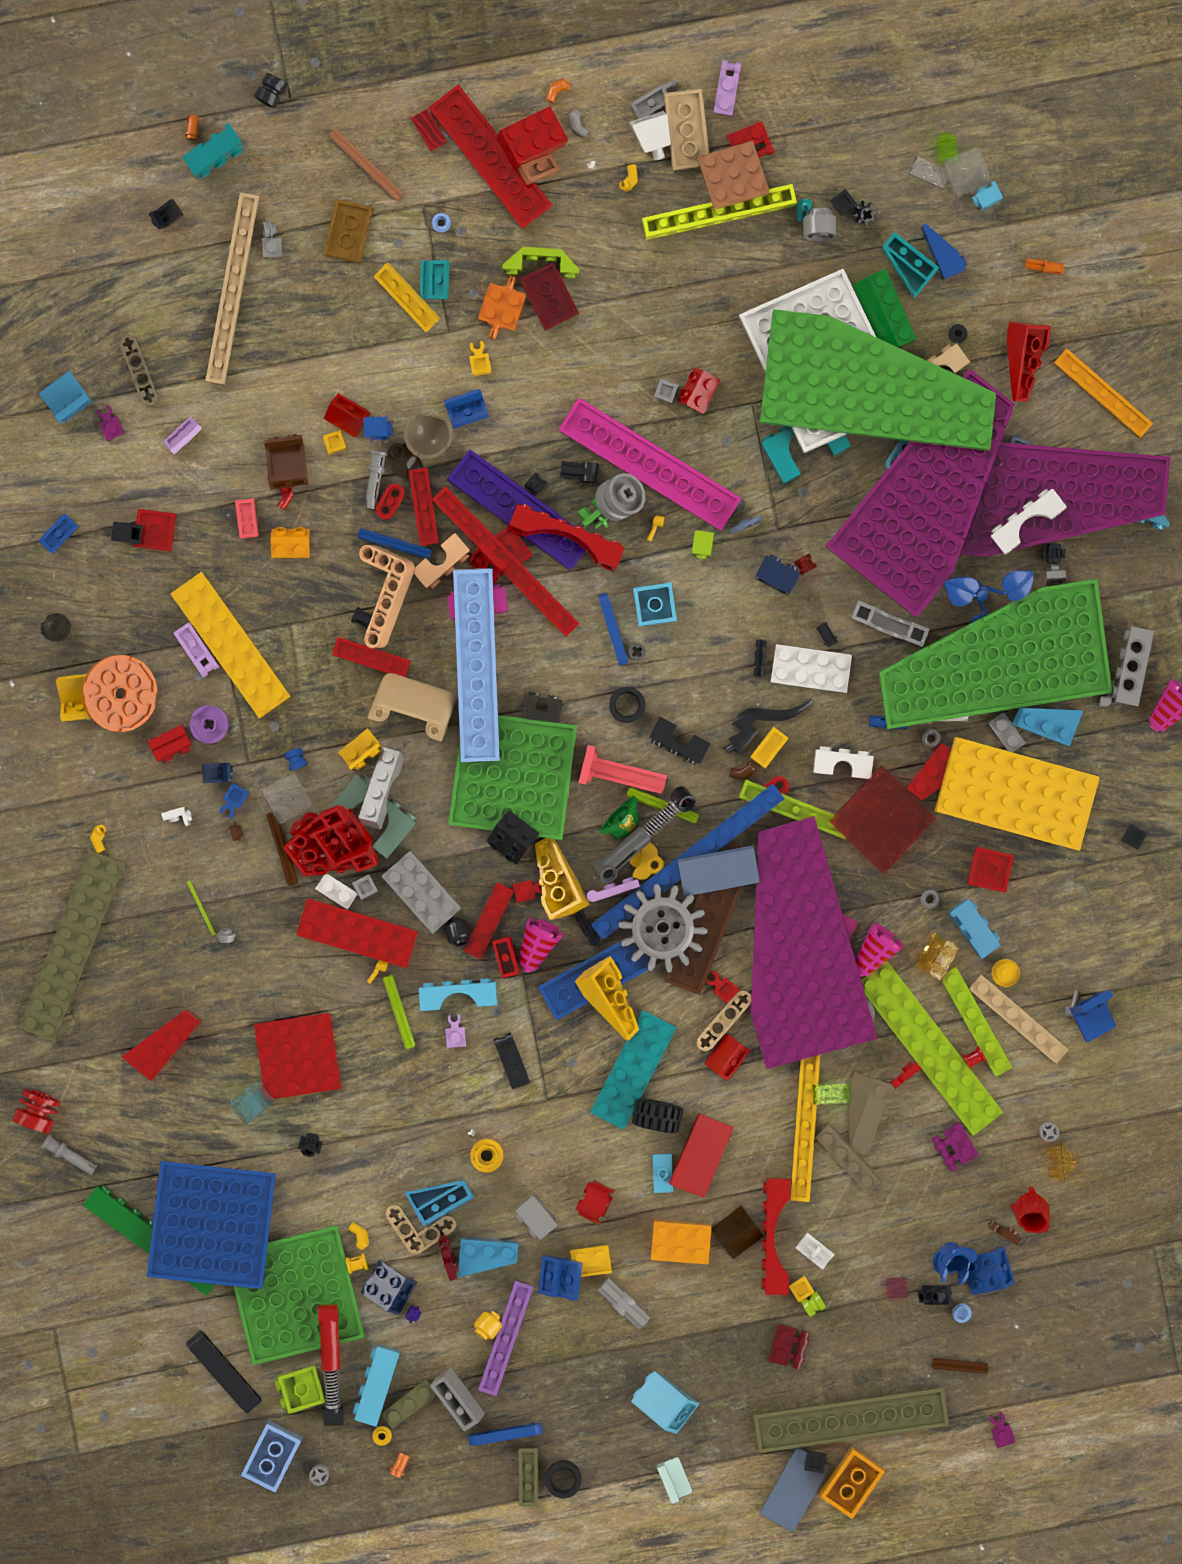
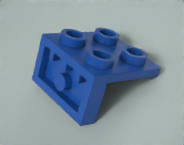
M1111 990L1098 992L1069 1008L1085 1042H1090L1116 1027V1023L1106 1005L1108 1003L1107 1000L1113 997Z
M1004 1246L997 1247L988 1253L978 1254L976 1261L970 1263L967 1280L972 1295L1006 1289L1015 1283Z

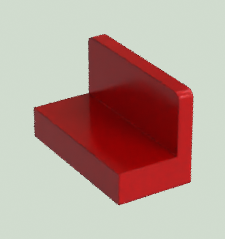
M337 393L329 404L324 419L356 438L364 424L363 418L369 417L371 412Z
M726 1033L706 1060L705 1065L729 1081L751 1050Z

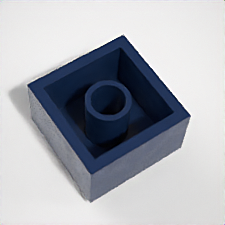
M772 554L770 557L766 555L754 579L788 596L800 575L797 572L798 568L789 563L787 566L780 563L781 559Z

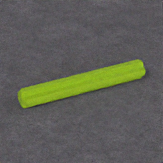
M631 787L626 794L629 798L634 795L637 797V801L659 810H664V806L667 807L666 804L669 803ZM692 811L675 813V816L692 823H697L699 814Z
M392 975L383 978L404 1046L406 1049L413 1048L415 1042L394 977Z

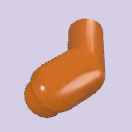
M559 79L552 83L545 100L554 103L558 92L570 89V82L566 81V79Z

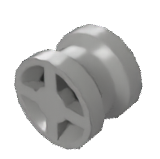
M1044 1122L1040 1125L1038 1133L1044 1141L1053 1142L1059 1136V1129L1052 1122Z
M324 1464L313 1466L309 1475L310 1481L318 1486L325 1484L329 1478L327 1466Z

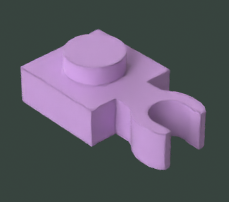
M451 1014L448 1016L451 1028H445L447 1048L466 1046L465 1027H459L460 1014H457L458 1020L456 1022L451 1020Z

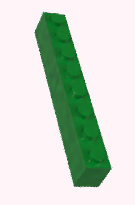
M98 1185L83 1206L150 1254L153 1229L152 1220L143 1218V1213L138 1209L128 1207V1202L123 1198L113 1196L111 1194L112 1191L105 1185H102V1187ZM186 1281L205 1296H208L216 1285Z

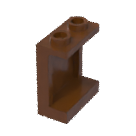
M291 434L283 438L271 437L268 440H264L270 490L309 485L302 435Z

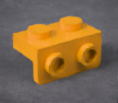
M277 527L272 529L270 537L271 558H310V529L303 527L295 529Z

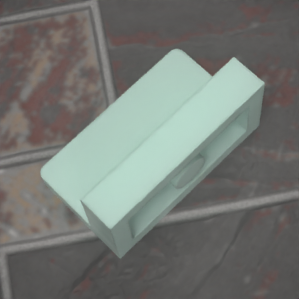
M679 1457L657 1465L658 1472L672 1504L678 1502L679 1498L692 1493Z

